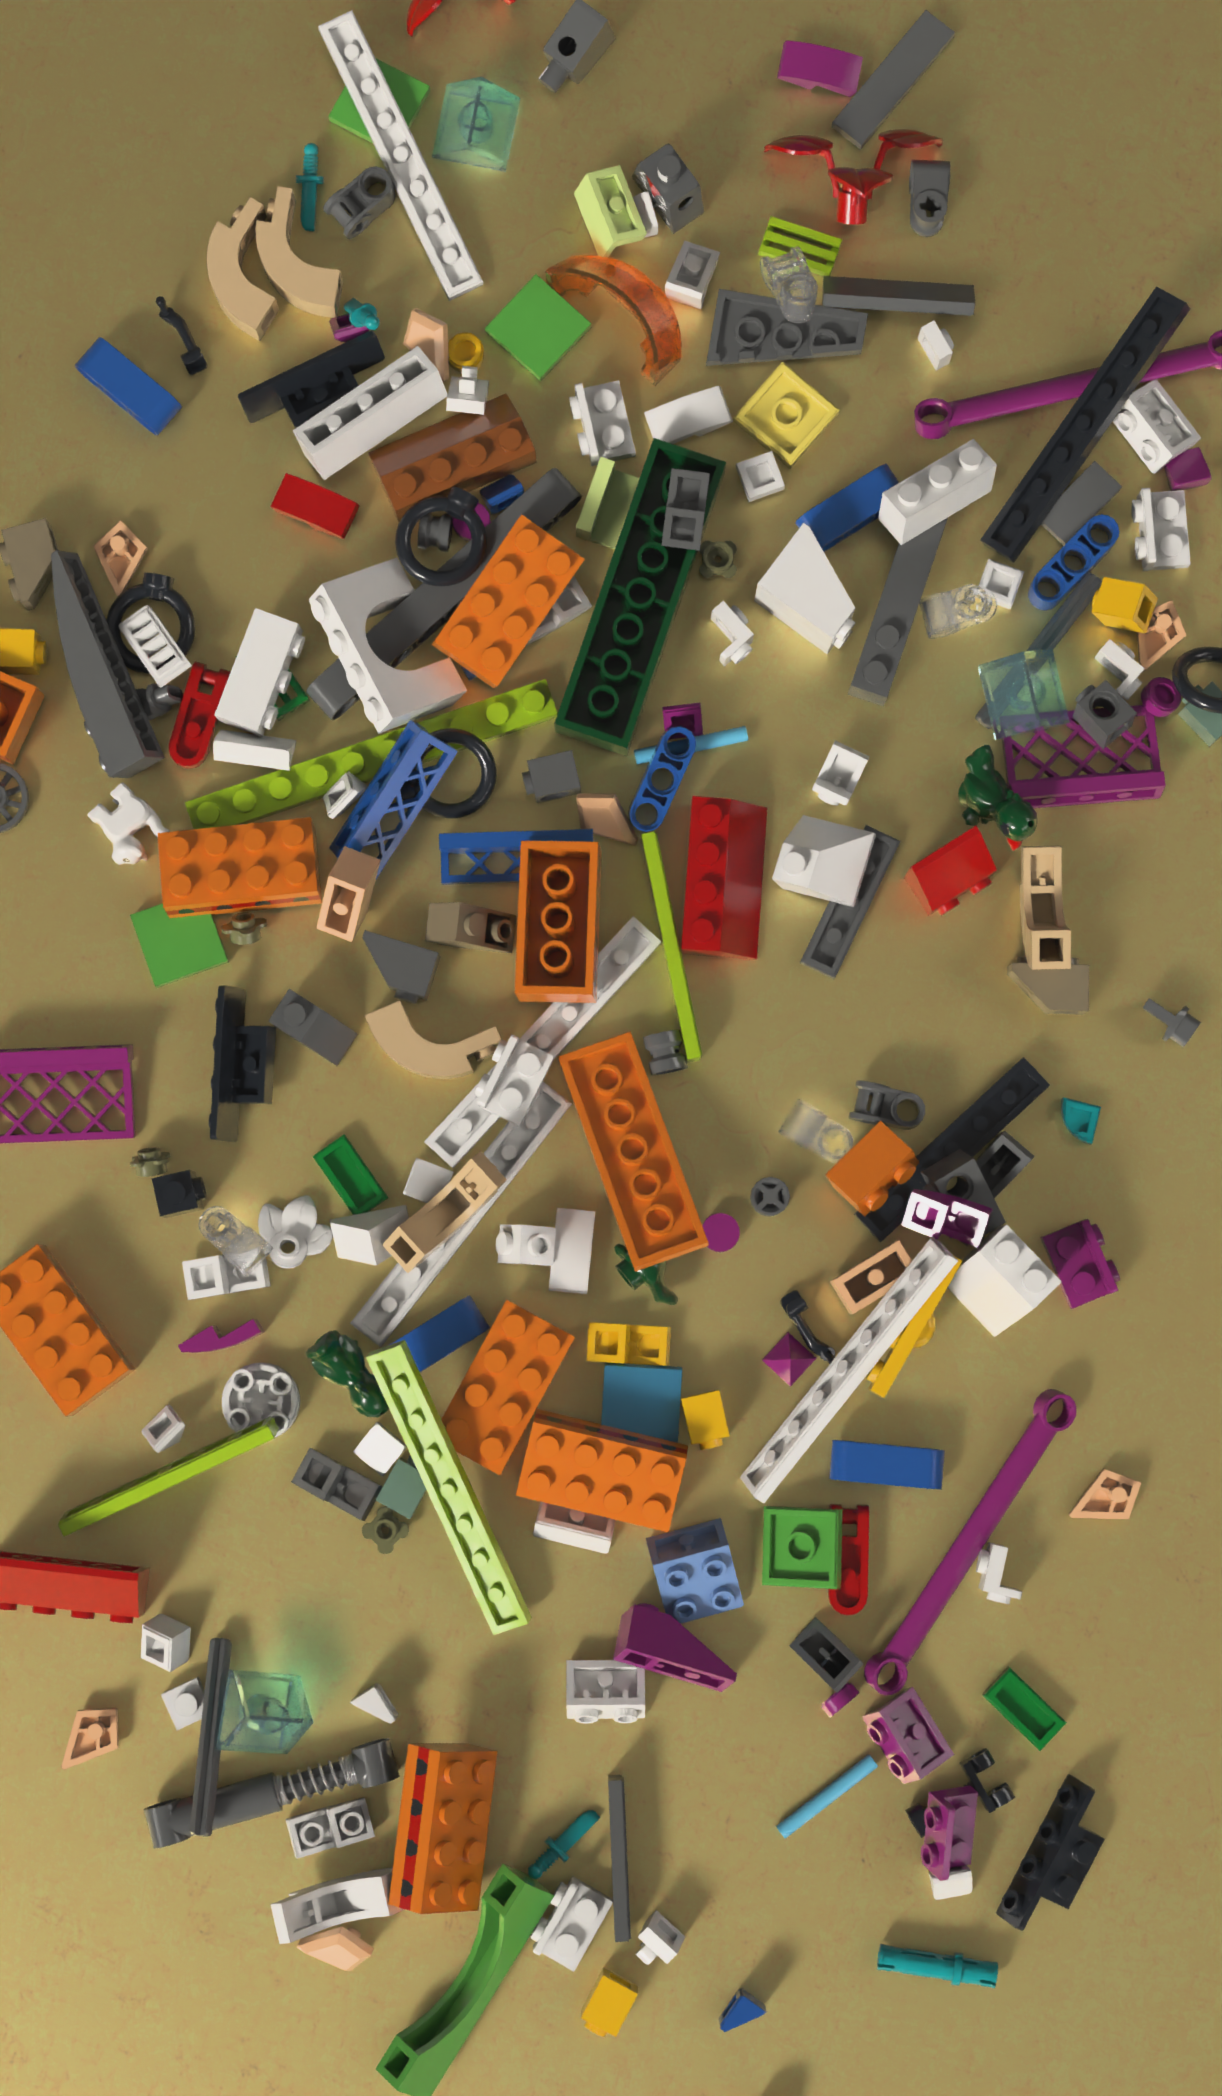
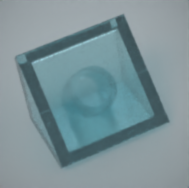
M484 77L447 84L432 158L506 172L520 98Z
M1053 649L1023 651L978 666L995 740L1070 723Z
M229 1669L216 1749L288 1754L314 1723L301 1677L295 1674Z

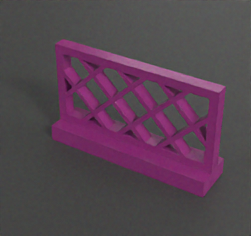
M1143 705L1131 706L1137 713L1135 717L1144 716L1146 730L1139 738H1136L1129 731H1125L1121 735L1132 744L1122 758L1107 747L1102 749L1080 724L1078 725L1074 722L1076 720L1072 716L1075 710L1001 716L1000 727L1007 785L1014 793H1018L1023 800L1028 801L1033 808L1159 799L1166 784L1164 771H1161L1154 715L1149 713ZM1106 708L1093 709L1094 713L1100 717L1111 716ZM1062 722L1073 731L1063 744H1060L1045 732L1052 723ZM1036 724H1044V725L1040 728V727H1038ZM1024 725L1035 735L1025 747H1022L1011 738L1010 726ZM1077 735L1094 747L1083 761L1067 749L1068 745ZM1146 737L1148 741V746L1142 742ZM1039 738L1057 750L1045 764L1029 752ZM1137 748L1150 758L1151 769L1136 770L1126 760ZM1013 750L1019 753L1014 759ZM1099 751L1115 763V766L1109 773H1098L1087 765ZM1061 754L1077 766V769L1070 776H1060L1049 768ZM1023 757L1039 769L1032 779L1016 780L1015 766ZM1119 768L1124 770L1123 772H1117ZM1081 771H1084L1086 773V775L1079 774ZM1043 774H1046L1048 776V778L1041 777Z
M133 1044L0 1049V1074L12 1084L10 1089L0 1098V1111L14 1123L5 1134H0V1143L135 1138L132 1077ZM100 1070L94 1078L87 1072ZM107 1070H123V1087L115 1096L98 1082L99 1078ZM78 1071L89 1081L88 1085L76 1098L59 1083L68 1072ZM48 1072L61 1073L56 1079H54ZM23 1073L18 1080H15L10 1075ZM30 1073H40L51 1083L38 1099L21 1085ZM92 1086L109 1100L96 1116L79 1101ZM54 1087L71 1102L58 1117L41 1103ZM15 1089L32 1103L19 1119L2 1104ZM123 1093L124 1105L117 1100ZM114 1104L125 1114L126 1130H110L99 1119ZM74 1106L91 1120L82 1131L73 1132L61 1121ZM36 1107L53 1122L44 1133H34L23 1123ZM96 1124L102 1131L89 1130ZM56 1125L63 1131L50 1133ZM19 1127L25 1134L12 1133Z

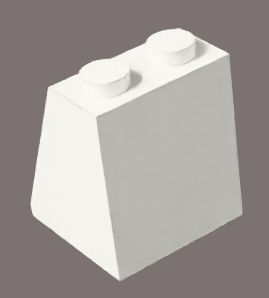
M803 523L758 582L754 601L824 653L828 654L833 646L840 649L853 632L851 629L856 623L852 620L855 606L812 530Z
M1006 1224L991 1231L983 1239L979 1248L975 1247L962 1259L961 1265L947 1288L995 1337L1037 1307L1062 1281Z

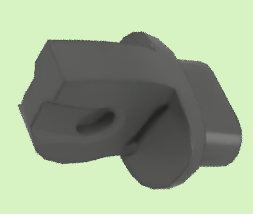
M157 683L148 685L146 689H136L149 720L166 714L172 709L173 704L182 702L183 698L182 690L173 685H166L160 688Z
M1150 998L1143 1006L1144 1010L1168 1025L1162 1040L1167 1041L1170 1038L1182 1047L1187 1044L1201 1023L1187 1013L1189 1010L1187 1006H1184L1176 1016Z

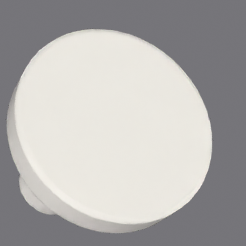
M253 1363L235 1371L227 1381L222 1394L224 1417L228 1426L235 1432L267 1417H273L279 1428L275 1436L276 1438L293 1425L300 1409V1393L296 1382L287 1371L271 1363Z

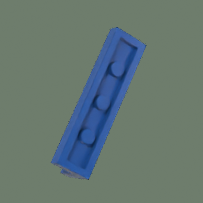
M410 719L329 849L338 858L344 846L361 852L364 846L377 843L379 849L377 859H380L376 876L377 880L458 751ZM429 743L444 752L436 765L423 768L421 756ZM418 778L420 791L416 797L402 801L400 789L406 781ZM398 810L400 822L394 830L382 833L380 820L384 814Z
M593 829L439 834L442 885L519 882V873L512 872L517 867L520 868V857L517 859L510 852H520L521 841L593 842ZM477 853H486L480 860H478L473 855ZM493 853H504L514 862L504 874H493L484 865ZM449 854H466L475 865L465 875H449ZM479 868L486 873L473 875Z

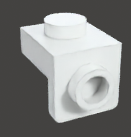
M722 601L712 610L711 620L732 642L720 654L719 661L725 667L731 661L738 664L752 651L750 644L753 641L754 634L746 626L749 621L737 606L733 605L730 608Z
M1109 639L1094 659L1122 681V684L1116 691L1128 700L1143 683L1138 679V676L1145 668L1134 660L1135 654L1130 648L1121 642L1115 644Z
M834 741L812 790L819 793L818 797L828 804L838 806L839 803L847 805L870 756L838 741Z
M500 1224V1232L497 1235L495 1244L498 1253L497 1263L552 1266L554 1263L556 1229L545 1226Z
M988 1542L987 1550L981 1549L977 1560L976 1572L982 1573L978 1588L988 1592L986 1599L1010 1604L1011 1598L1021 1600L1022 1591L1000 1585L1008 1547Z

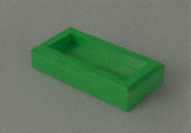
M345 1134L313 1156L353 1215L369 1212L389 1198Z
M1009 1666L982 1694L1039 1751L1067 1723Z

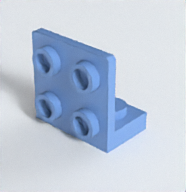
M721 1518L646 1538L665 1613L671 1615L680 1624L737 1609L744 1605Z

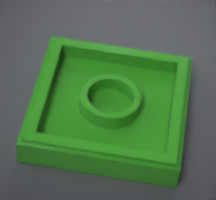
M376 59L410 129L430 93V86ZM345 86L328 116L329 121L373 143Z
M535 274L485 327V332L539 381H542L592 328V325Z
M162 903L130 915L156 988L229 962L216 923L211 914L169 918Z
M764 1506L762 1585L840 1589L843 1509Z

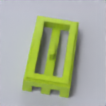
M770 216L758 255L821 276H830L842 239ZM776 230V231H779V232H782V233H785V234H788V235H791V236H794V237H797V238H800V239H803V240H806V241H809V242H812V243H815V244H818V245H821V246L830 248L831 251L826 250V249H823V248H820V247H817V246H814V245H811V244H808V243H805V242H802V241H799V240H796V239H793V238H790V237H787V236H784V235H781V234H778V233H774V231ZM773 242L786 246L793 250L825 259L827 263L825 265L770 247L769 245Z

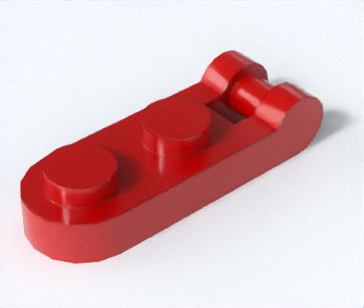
M194 662L169 741V753L177 765L193 769L199 767L206 760L218 723V719L214 714L231 671L220 669L218 672L207 669V664ZM203 683L214 686L211 695L199 692Z
M830 1504L829 1509H843L842 1524H856V1536L842 1535L841 1588L828 1589V1599L833 1609L838 1613L847 1616L854 1615L864 1608L868 1598L869 1505H857L856 1509L842 1508V1504Z

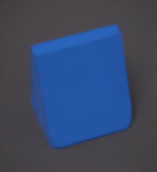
M512 474L480 490V495L491 515L506 509L524 493L521 482Z
M743 1988L738 1989L719 2017L720 2029L727 2032L764 2015L767 2012L765 2004Z

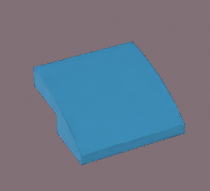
M605 1362L601 1425L678 1443L682 1367Z

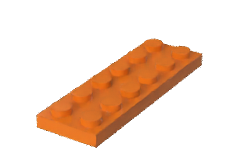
M631 1031L558 1056L561 1069L634 1271L636 1272L709 1246Z

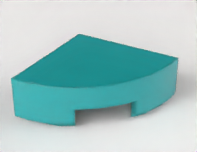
M1063 1097L1061 1099V1115L1066 1128L1075 1138L1091 1145L1101 1107Z

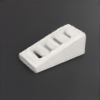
M145 605L119 624V629L160 688L192 666L160 618L149 605ZM173 655L176 656L175 658H173L172 660H170L168 663H166L165 665H163L161 668H159V669L156 668L157 666H159L160 664H162L164 661H166L167 659H169L171 656H173Z

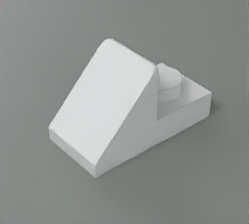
M684 241L666 281V298L702 309L708 284L716 268L720 252Z

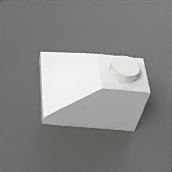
M803 815L782 844L772 879L782 889L854 907L876 834Z

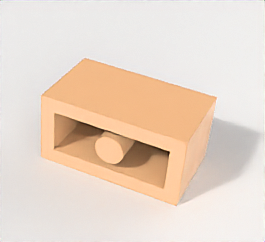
M344 846L328 876L316 929L350 942L354 940L368 913L380 859Z
M897 1240L834 1278L830 1283L849 1314H854L884 1296L912 1260L900 1240Z

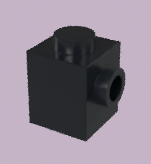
M186 1170L152 1178L160 1217L169 1218L204 1209L202 1200L207 1199L203 1178L197 1177L196 1172Z

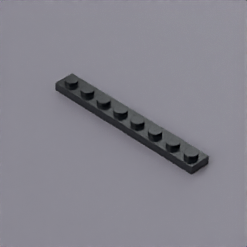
M1156 286L980 539L985 546L1013 563L1016 561L1190 311V307L1186 302Z

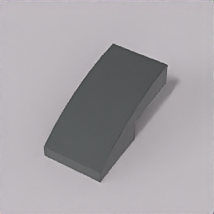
M1094 461L1059 497L1041 525L1064 546L1120 491L1122 486Z
M671 469L661 546L700 551L710 473Z
M309 1448L291 1481L321 1500L330 1502L362 1521L366 1520L383 1487L313 1448Z

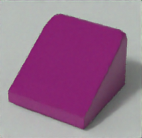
M1199 447L1186 450L1164 466L1170 491L1186 490L1207 485L1212 479L1210 470Z

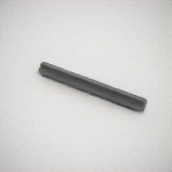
M1089 572L1084 576L977 713L975 719L983 727L991 729L1092 601L1095 592L1100 589L1102 583L1096 575Z
M212 1638L209 1645L190 1833L199 1837L211 1836L213 1830L232 1648L231 1641L226 1638Z

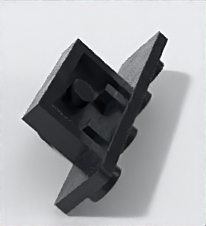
M371 330L239 393L238 399L250 423H254L285 408L296 429L359 386L353 375L383 361L385 356L375 332Z
M227 985L218 987V998L215 1003L217 1018L216 1035L213 1040L215 1053L214 1070L211 1078L212 1105L209 1115L210 1139L236 1142L238 1140L240 1104H272L276 1027L244 1026L246 990Z
M1070 1774L1067 1775L1061 1788L1058 1790L1054 1802L1040 1825L1029 1850L1021 1861L1020 1867L996 1911L999 1917L1021 1931L1025 1929L1041 1897L1069 1909L1105 1840L1095 1832L1079 1825L1095 1794V1789Z

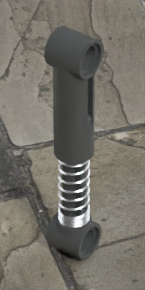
M378 1739L352 1748V1754L339 1757L337 1762L331 1763L329 1760L328 1764L324 1766L318 1763L317 1768L311 1769L308 1766V1770L300 1772L298 1769L296 1774L290 1775L287 1772V1776L283 1777L281 1774L275 1776L271 1772L217 1788L213 1830L283 1811V1805L291 1804L293 1799L297 1798L301 1801L303 1796L306 1795L312 1798L316 1792L322 1795L326 1789L333 1792L334 1787L338 1786L343 1789L345 1784L354 1786L357 1783L362 1788H368L399 1778L400 1775L390 1739ZM193 1796L167 1800L143 1809L154 1849L170 1846L194 1836L190 1833Z

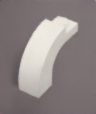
M393 1867L362 1872L319 1883L292 1892L288 1898L272 1903L271 1909L279 1944L291 1943L323 1929L346 1922L391 1916L406 1910L388 1904Z

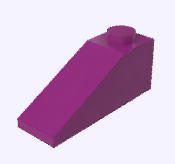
M646 1603L634 1604L621 1616L613 1660L719 1692H723L736 1681L737 1673L675 1618L669 1614L659 1612L656 1606Z

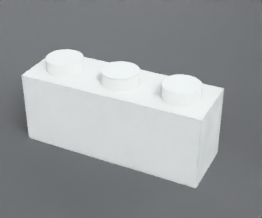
M972 439L882 493L878 519L900 545H903L991 492L997 464Z
M255 608L214 714L220 722L263 737L266 728L272 729L278 714V708L274 707L279 693L285 694L291 680L292 673L288 671L293 657L298 658L305 643V637L301 636L303 630L298 623Z

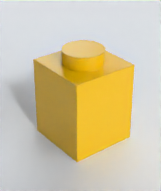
M1104 577L1100 589L1093 596L1092 613L1105 626L1146 634L1158 598L1145 584Z
M0 628L1 672L6 674L40 675V664H45L47 659V645L45 641H41L42 638L36 630Z
M714 1390L681 1398L691 1445L699 1443L700 1450L722 1446V1438L729 1437L730 1435L720 1391Z
M603 1968L581 2009V2019L586 2021L584 2026L599 2036L605 2037L609 2033L616 2037L638 1995V1986Z

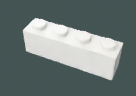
M416 346L293 430V433L305 457L320 476L326 480L442 401L448 394L438 369L424 352Z

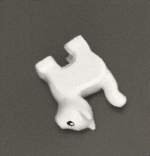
M122 782L110 794L114 798L112 801L118 805L113 812H110L102 804H98L87 815L92 822L98 823L101 826L106 837L113 843L112 859L118 865L124 863L134 865L140 860L147 861L148 859L142 843L133 837L136 832L149 825L153 834L158 838V833L170 832V830L163 827L160 817L149 804L136 797L134 792Z

